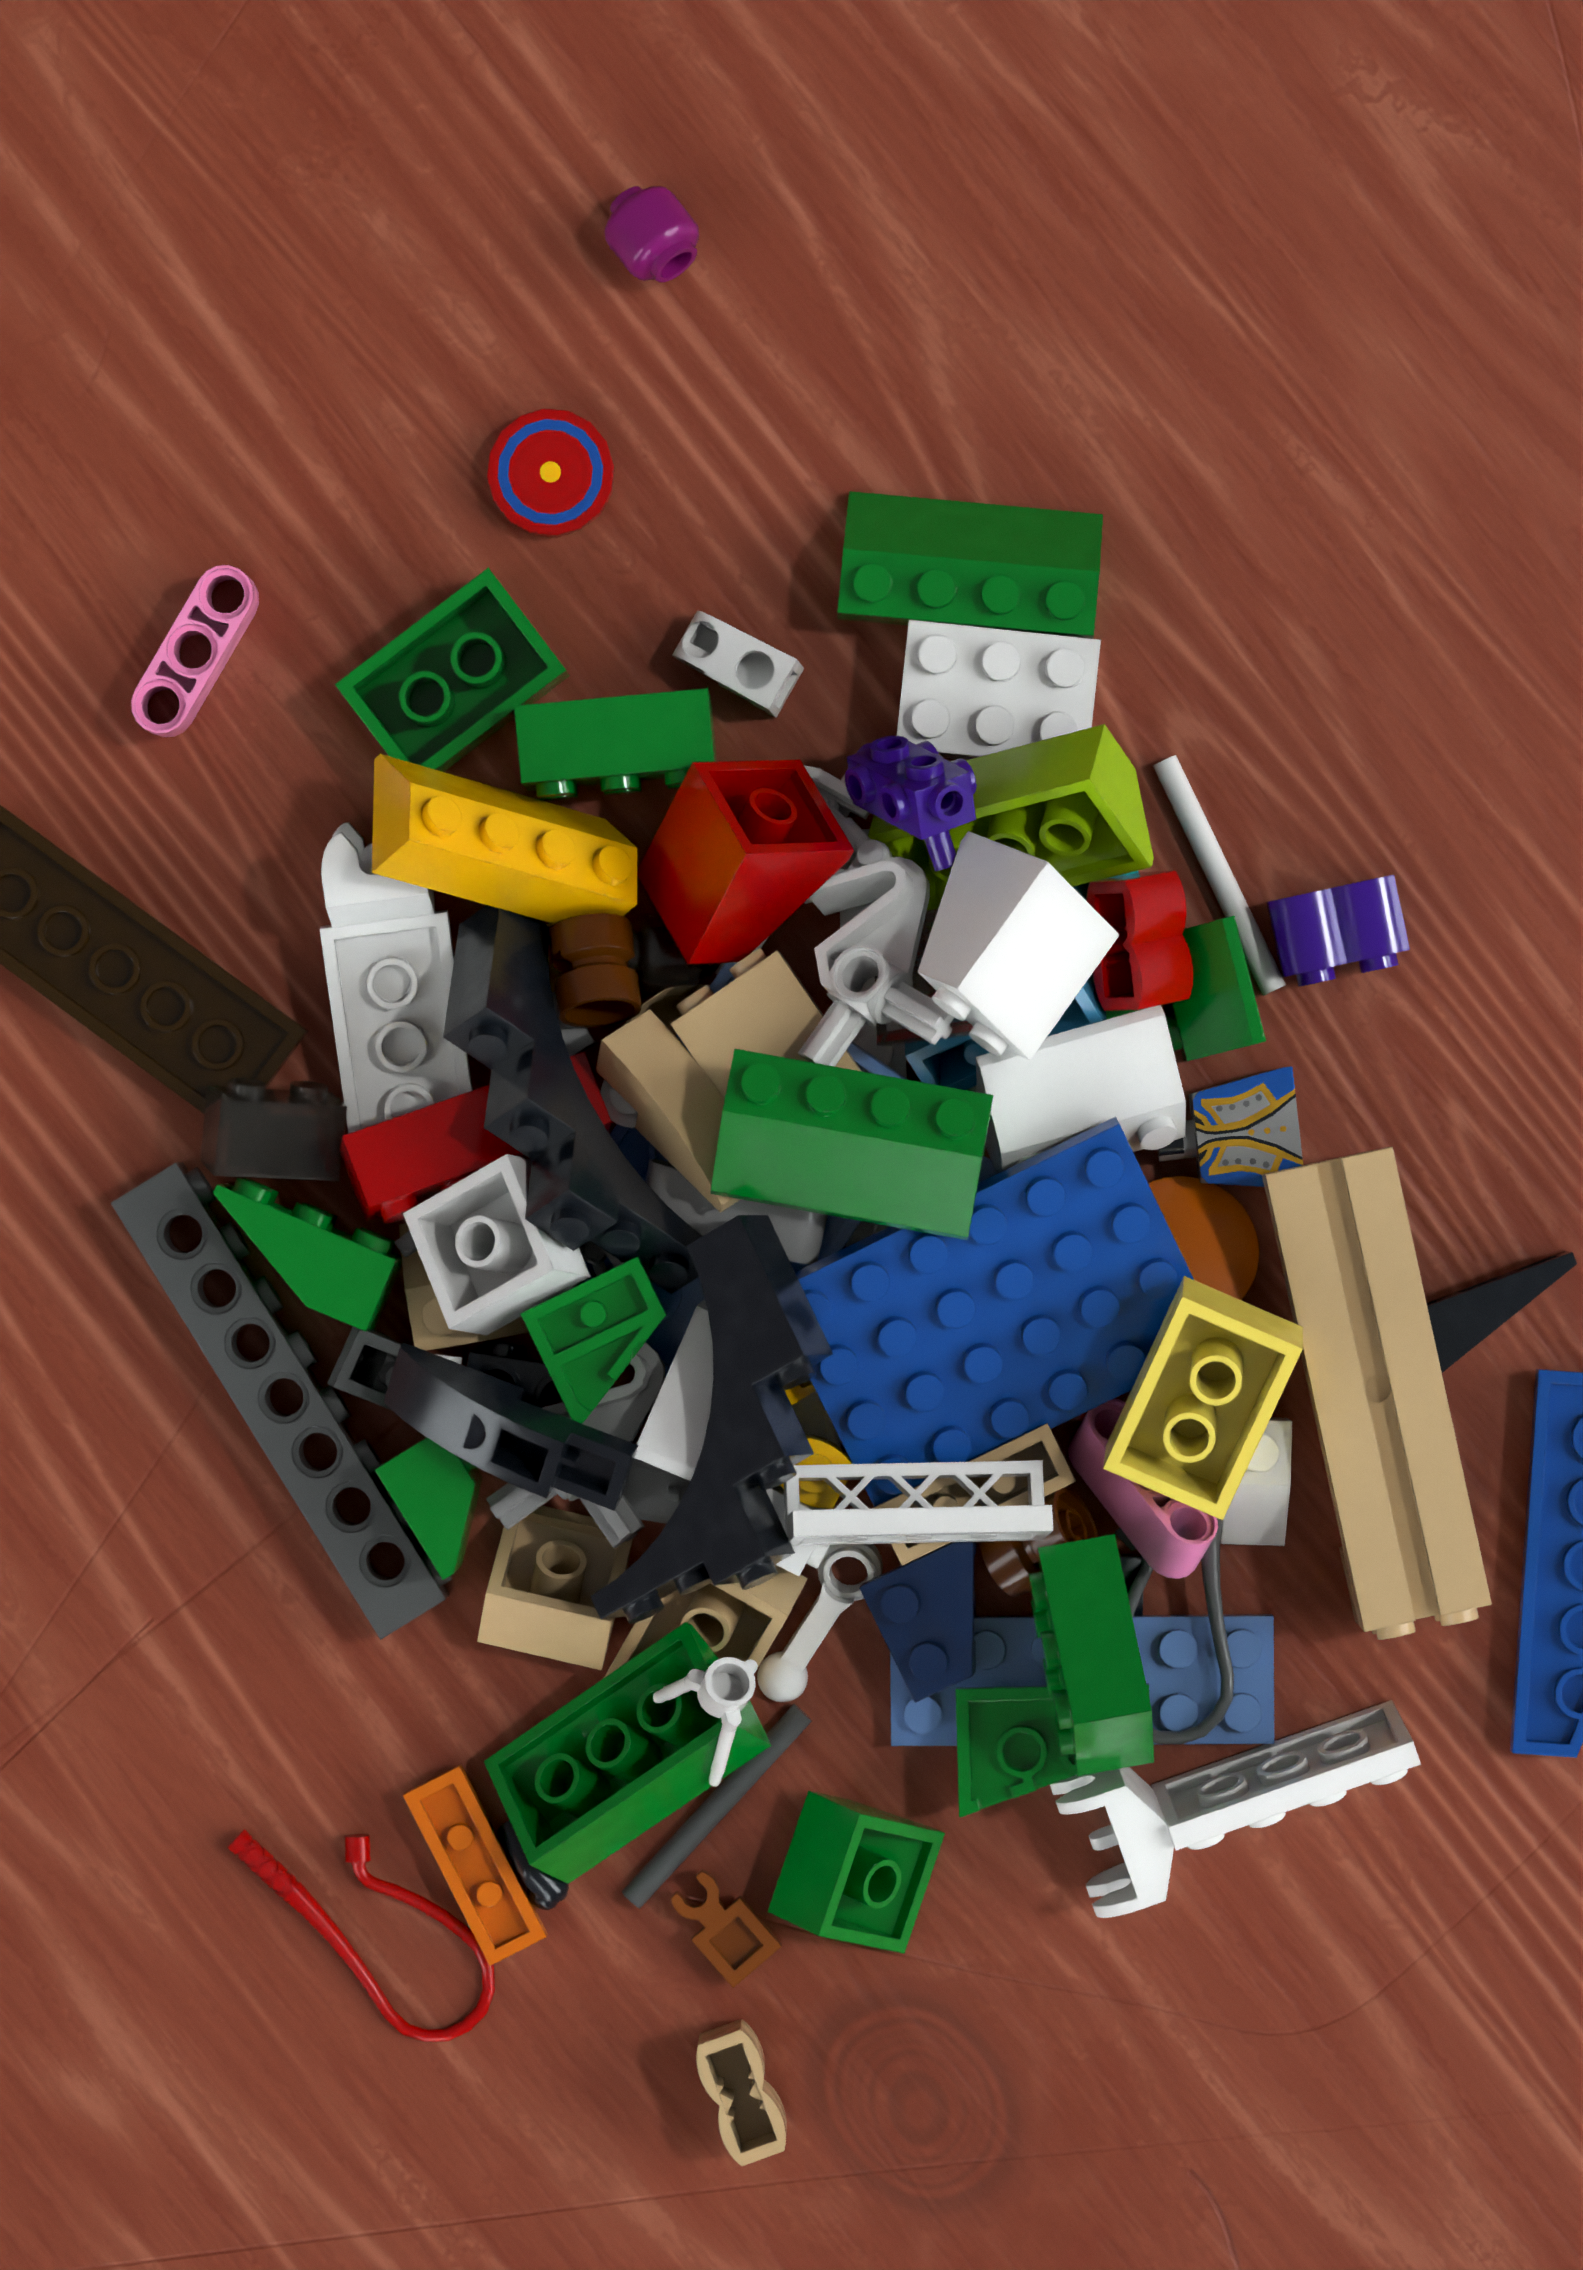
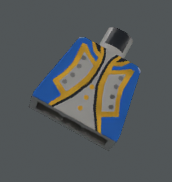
M1293 1067L1277 1068L1189 1094L1191 1120H1186V1137L1174 1140L1166 1147L1157 1149L1159 1162L1196 1158L1199 1182L1208 1184L1264 1187L1262 1174L1302 1166L1303 1157Z

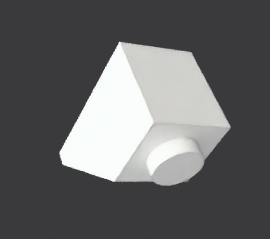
M1270 1418L1222 1521L1220 1544L1285 1546L1291 1487L1292 1421L1290 1419Z

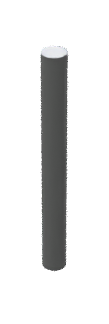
M793 1704L766 1733L772 1746L729 1774L622 1890L623 1895L640 1909L812 1722L811 1718L797 1705Z

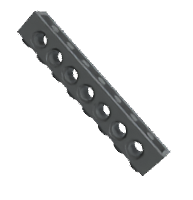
M176 1162L111 1202V1205L381 1640L446 1600L450 1593L444 1584L452 1580V1576L442 1580L428 1555L422 1550L412 1534L410 1526L394 1500L388 1495L378 1479L375 1469L383 1464L366 1438L356 1443L343 1421L352 1415L337 1389L330 1385L323 1389L310 1369L318 1360L305 1337L299 1330L289 1335L276 1314L284 1308V1304L273 1285L265 1275L255 1280L243 1260L244 1257L251 1254L244 1238L232 1221L222 1226L209 1205L217 1200L210 1183L198 1167L188 1171L183 1162ZM182 1215H189L195 1218L202 1228L201 1242L191 1252L177 1249L170 1239L171 1225L175 1219ZM215 1269L228 1272L236 1284L235 1296L226 1306L212 1304L208 1301L203 1291V1283L206 1276ZM247 1324L259 1325L269 1336V1350L260 1360L247 1359L238 1350L237 1335L241 1328ZM281 1378L295 1381L302 1389L303 1403L295 1414H283L277 1411L271 1403V1388ZM313 1433L326 1434L336 1444L337 1457L329 1468H316L304 1456V1443L308 1436ZM354 1487L367 1494L371 1503V1510L365 1521L353 1523L345 1520L340 1515L337 1509V1499L343 1489ZM390 1542L401 1549L405 1563L400 1574L386 1577L374 1570L370 1561V1555L376 1544Z

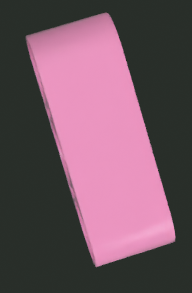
M230 565L215 566L204 573L137 685L131 700L132 713L136 722L150 733L160 737H175L185 732L192 724L255 616L259 605V592L254 582L240 569ZM225 580L238 581L244 589L242 604L231 613L217 612L212 605L211 596L214 588ZM193 635L208 637L212 648L210 659L199 668L190 669L184 667L179 653L182 643ZM161 690L174 691L179 699V710L175 718L165 724H156L151 721L147 708L150 698Z
M1114 1398L1087 1411L1068 1447V1455L1073 1467L1153 1570L1167 1578L1179 1579L1187 1577L1196 1569L1218 1530L1217 1518L1103 1469L1106 1444L1126 1402Z

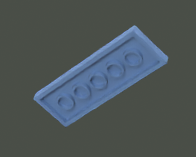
M1208 1614L1133 1616L1146 1683H1149L1153 1728L1159 1731H1182L1197 1726L1213 1711L1220 1697L1221 1674ZM1223 1614L1234 1672L1233 1700L1223 1720L1205 1737L1184 1744H1274V1616L1272 1614ZM1033 1615L976 1616L974 1619V1640L976 1641V1672L974 1675L916 1703L890 1652L891 1746H957L956 1687L1047 1685L1043 1667L1044 1654L1041 1638H1037Z

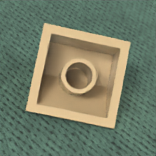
M540 1506L507 1530L504 1527L485 1595L477 1642L602 1670L615 1618L601 1620L590 1596L626 1571L633 1538L613 1548L592 1517L546 1506Z

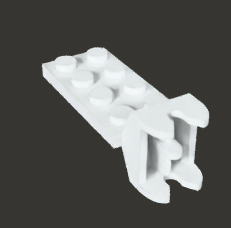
M345 822L334 832L322 858V885L325 906L331 925L321 926L320 936L349 1134L473 1090L468 1054L443 1038L454 964V950L448 910L435 911L434 890L372 873V843L365 847L362 836L349 822Z
M1390 1700L1274 1741V1744H1265L1152 1784V1788L1130 1767L1082 1776L1075 1775L1050 1784L1053 1795L1065 1794L1055 1801L1060 1814H1077L1103 1806L1106 1808L1111 1825L1097 1829L1089 1835L1092 1848L1098 1851L1119 1845L1125 1863L1094 1876L1086 1883L1089 1897L1103 1896L1092 1903L1096 1916L1109 1918L1132 1913L1166 1901L1174 1847L1176 1850L1185 1847L1198 1850L1213 1846L1224 1838L1225 1833L1247 1825L1252 1828L1270 1826L1283 1819L1286 1815L1285 1812L1307 1804L1319 1807L1335 1803L1346 1795L1347 1790L1369 1782L1374 1785L1395 1782L1407 1774V1769L1421 1765L1414 1742L1393 1701Z

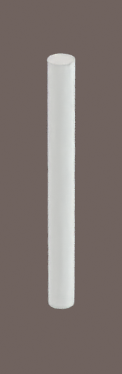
M1171 756L1153 765L1225 917L1235 916L1245 959L1263 996L1285 986L1286 983L1177 756Z

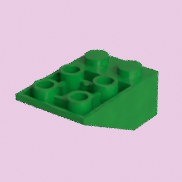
M237 1177L234 1185H216L213 1194L306 1307L365 1332L377 1327L402 1267V1256L392 1252L395 1240L364 1227L355 1228L353 1235L334 1228L338 1216L305 1202H302V1204L296 1202L294 1209L291 1210L275 1203L279 1191L246 1177H243V1179Z

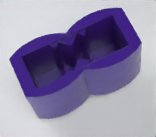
M1394 874L1266 902L1282 977L1296 975L1298 987L1336 979L1334 966L1359 961L1361 973L1397 966L1399 963L1396 953L1410 950Z

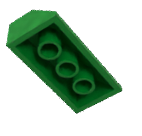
M849 491L837 617L841 620L907 626L909 620L1093 639L1100 575L1103 514Z
M734 1049L722 1110L711 1194L968 1240L991 1117L993 1095Z
M688 1622L674 1629L484 1760V1764L530 1866L569 1884L711 1787L708 1779L722 1728L721 1718L709 1715L701 1707L697 1699V1692L692 1690L663 1703H656L653 1700V1694L664 1686L686 1677L692 1669L706 1672L708 1667L719 1659L696 1629ZM750 1700L740 1711L742 1721L736 1729L722 1779L772 1746Z

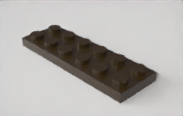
M0 805V964L222 1128L233 1134L308 1033V1030L4 806Z

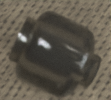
M645 913L634 920L632 932L635 957L626 962V966L634 969L638 974L641 996L654 997L664 989L674 987L666 994L676 998L689 997L697 990L702 976L712 975L714 963L687 964L660 914Z

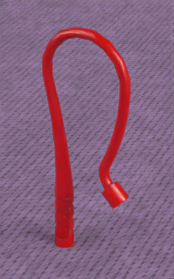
M244 1829L227 1847L234 1855L237 1854L238 1858L245 1862L249 1869L256 1875H259L266 1885L273 1888L279 1897L281 1896L287 1904L300 1913L323 1936L355 1974L383 2017L402 2035L423 2042H448L471 2031L487 2015L495 1993L494 1964L489 1966L471 1929L447 1910L419 1894L397 1884L376 1878L368 1872L365 1862L371 1861L369 1834H349L344 1836L345 1862L352 1864L353 1872L358 1881L375 1892L393 1897L413 1906L439 1921L460 1937L474 1951L481 1966L482 1991L477 2006L462 2021L446 2029H424L409 2024L393 2009L363 1960L317 1900L301 1882L296 1880L297 1878L292 1873L288 1872L287 1868L278 1860L276 1861L274 1856L264 1847L262 1848V1845L256 1839H253L249 1832Z

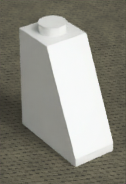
M705 1300L697 1305L639 1437L635 1458L689 1481L692 1479L704 1444L713 1388V1343Z

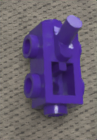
M887 736L876 739L872 743L863 745L856 754L847 756L848 769L845 772V785L853 804L921 840L924 839L935 871L952 867L956 851L949 830L976 820L973 795L976 792L977 784L969 763L962 758L950 762L939 755L936 748L929 741L914 744L902 736Z

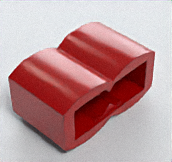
M1139 872L1090 882L1086 901L1119 934V937L1093 972L1096 993L1103 1010H1140L1189 999L1193 987V964L1189 947L1183 937L1186 923V899L1177 872Z

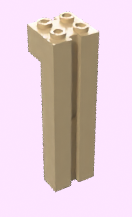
M1385 1147L1262 1174L1293 1321L1295 1324L1303 1327L1301 1358L1342 1547H1339L1355 1622L1364 1632L1372 1631L1373 1634H1377L1378 1640L1416 1632L1414 1621L1425 1617L1434 1616L1435 1621H1440L1441 1626L1456 1625L1479 1618L1477 1608L1492 1605L1393 1147Z

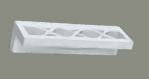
M1043 1460L793 1465L797 1472L796 1476L784 1482L785 1531L788 1541L792 1546L1044 1540L1053 1531L1052 1505H1045ZM1027 1476L1029 1505L997 1506L985 1494L1000 1477ZM970 1477H990L980 1489L969 1479ZM926 1478L916 1490L904 1480ZM936 1478H953L972 1497L963 1507H933L921 1494ZM872 1479H888L908 1499L899 1508L869 1509L856 1496ZM824 1480L843 1498L842 1502L835 1509L800 1510L799 1481ZM839 1480L861 1481L850 1491ZM976 1502H978V1503L981 1504L982 1506H974V1505H975ZM914 1503L918 1508L909 1507ZM848 1505H850V1506H852L854 1509H845V1508H846Z

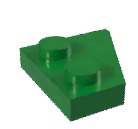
M639 1256L520 1313L571 1419L579 1423L585 1422L667 1315Z

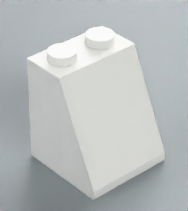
M968 831L960 842L918 973L936 990L932 1000L941 1009L958 1020L964 1021L966 1019L973 1026L969 1036L978 1045L999 1057L1007 1050L1031 1060L1119 937V934L1049 862Z

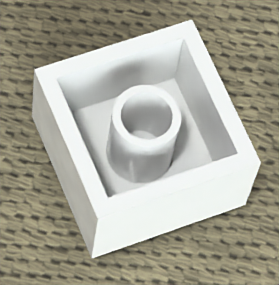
M506 1154L403 1213L449 1329L489 1335L521 1317L520 1313L571 1289L591 1277L579 1248L574 1251L525 1219L532 1167L531 1159Z

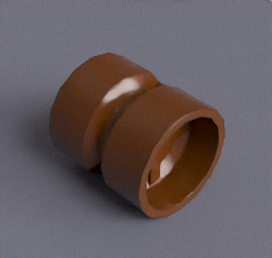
M609 913L584 914L562 920L550 928L549 943L552 967L556 972L563 974L555 982L558 1018L562 1023L574 1027H604L627 1021L640 1013L642 1005L638 974L634 969L626 966V962L635 957L632 923L628 918Z
M1064 1487L1044 1497L1045 1505H1052L1053 1531L1044 1540L979 1541L983 1560L990 1575L1008 1595L1019 1597L1031 1592L1029 1573L1040 1571L1039 1547L1099 1537L1088 1508L1071 1489Z

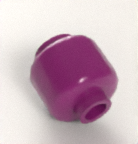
M634 186L615 198L610 206L612 214L605 226V240L630 274L639 280L655 279L661 283L676 278L689 268L697 256V249L695 247L699 240V227L670 190L662 186H651L643 190L639 186Z

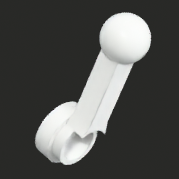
M840 1544L829 1546L818 1567V1577L822 1585L819 1596L784 1650L769 1655L759 1666L757 1681L762 1693L766 1697L776 1702H789L798 1698L803 1693L808 1682L806 1666L836 1619L854 1601L864 1599L859 1589L862 1583L882 1574V1558L874 1544ZM842 1557H854L865 1565L868 1576L859 1584L846 1585L835 1578L831 1566Z

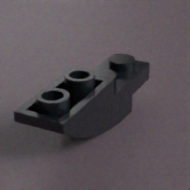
M403 1342L399 1349L383 1402L401 1419L452 1454L510 1484L546 1499L552 1489L556 1488L615 1511L626 1486L637 1452V1444L521 1401L524 1388Z

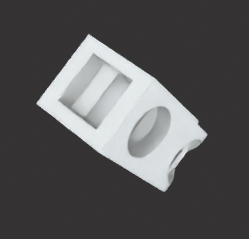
M699 610L695 613L672 656L716 681L721 687L749 701L757 708L776 718L804 670V667L796 658Z

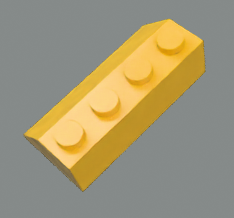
M380 754L374 759L372 873L553 924L584 914L609 913L624 916L637 905V847L606 819Z

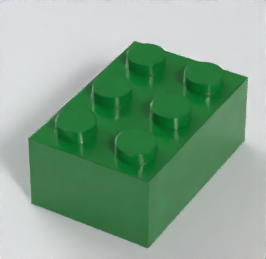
M488 567L338 681L335 686L388 756L444 772L515 718L514 706L534 704L570 675Z
M708 688L514 706L521 784L528 791L536 790L537 797H540L542 801L578 798L577 786L598 784L601 785V791L604 792V795L642 792V780L664 778L667 789H679L692 762H717L712 703Z
M1115 1534L1039 1547L1040 1571L1029 1573L1033 1599L1031 1600V1607L1037 1638H1041L1044 1654L1043 1667L1049 1697L1053 1696L1056 1713L1054 1720L1061 1756L1073 1754L1078 1776L1154 1763L1152 1709Z

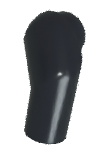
M510 1820L501 1825L497 1831V1836L527 1886L528 1899L536 1908L542 1910L555 1908L560 1901L566 1898L569 1884L530 1866Z

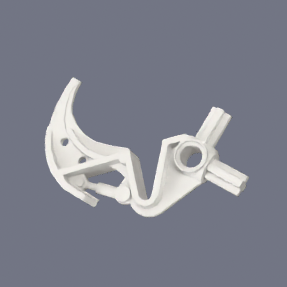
M804 765L852 845L854 852L857 854L847 870L839 869L804 903L813 902L825 916L870 902L873 903L814 948L820 983L828 991L827 996L833 1003L798 1054L809 1062L835 1067L864 1024L875 1027L877 1023L883 1025L890 1023L892 1020L931 1044L936 1045L940 1038L946 1040L953 1029L950 1027V1023L954 1017L941 1009L932 998L912 987L913 968L930 898V883L926 873L912 860L892 857V853L884 843L872 840L852 818H845L839 812L838 808L840 805L865 820L870 814L853 804L847 792L845 782L820 768ZM878 976L875 984L870 989L860 992L863 984L868 979Z

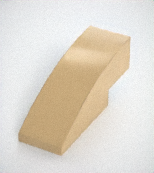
M649 1009L602 1039L596 1072L638 1112L635 1128L720 1213L741 1200L711 1194L725 1099L678 1038Z

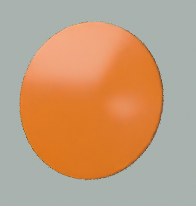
M1174 1176L1148 1183L1194 1280L1242 1300L1254 1281L1259 1262L1257 1234L1243 1206L1221 1187L1215 1184L1200 1183L1199 1179L1194 1177Z

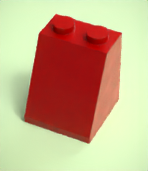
M800 759L692 762L637 870V876L687 964L739 962L750 955L850 859L854 849Z

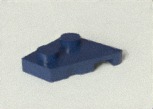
M950 1542L903 1566L896 1567L862 1583L859 1587L915 1703L972 1677L976 1672L974 1555L976 1554L977 1542Z

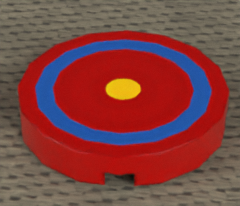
M544 408L519 416L501 431L489 453L487 480L494 503L511 524L532 535L558 538L581 530L601 515L613 492L615 467L607 441L591 422L570 411Z

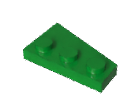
M1146 1683L1149 1695V1683ZM1047 1685L956 1687L959 1818L1077 1775L1073 1754L1061 1756L1054 1720L1056 1713L1053 1696L1049 1697Z

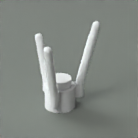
M723 1657L714 1661L706 1672L692 1669L686 1677L664 1686L653 1694V1700L656 1703H663L691 1690L697 1692V1699L701 1707L709 1715L721 1718L722 1728L708 1779L711 1786L716 1787L721 1783L736 1729L742 1721L740 1711L752 1698L756 1688L754 1673L757 1671L758 1665L751 1659L744 1662L734 1657Z

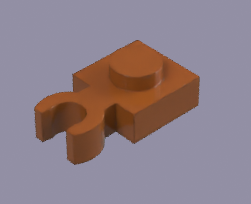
M701 1869L696 1874V1878L706 1888L707 1898L705 1901L697 1905L690 1904L681 1893L676 1891L671 1896V1902L681 1916L691 1920H699L704 1926L692 1936L691 1940L730 1986L734 1988L781 1948L782 1943L741 1896L737 1897L726 1907L719 1900L720 1888L717 1880L711 1873Z

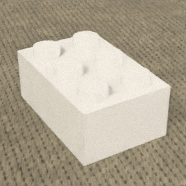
M909 620L897 736L905 737L914 744L929 741L943 758L969 760L1091 728L1101 640Z

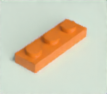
M462 1764L404 1792L403 1797L489 1966L546 1938L548 1933L537 1911L528 1899L527 1892Z

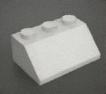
M1161 1005L1047 1036L1031 1060L1007 1050L1000 1057L992 1053L976 1056L977 1092L993 1095L985 1146L996 1174L1115 1116L1133 1152L1142 1149H1161L1171 1144L1174 1140L1186 1137V1100L1165 1013Z

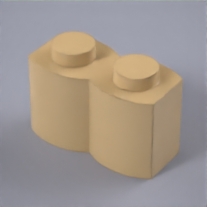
M743 2019L701 2033L696 2053L698 2074L709 2096L720 2105L718 2114L719 2130L729 2154L739 2165L745 2166L785 2151L787 2133L785 2110L777 2092L764 2079V2053L753 2029Z

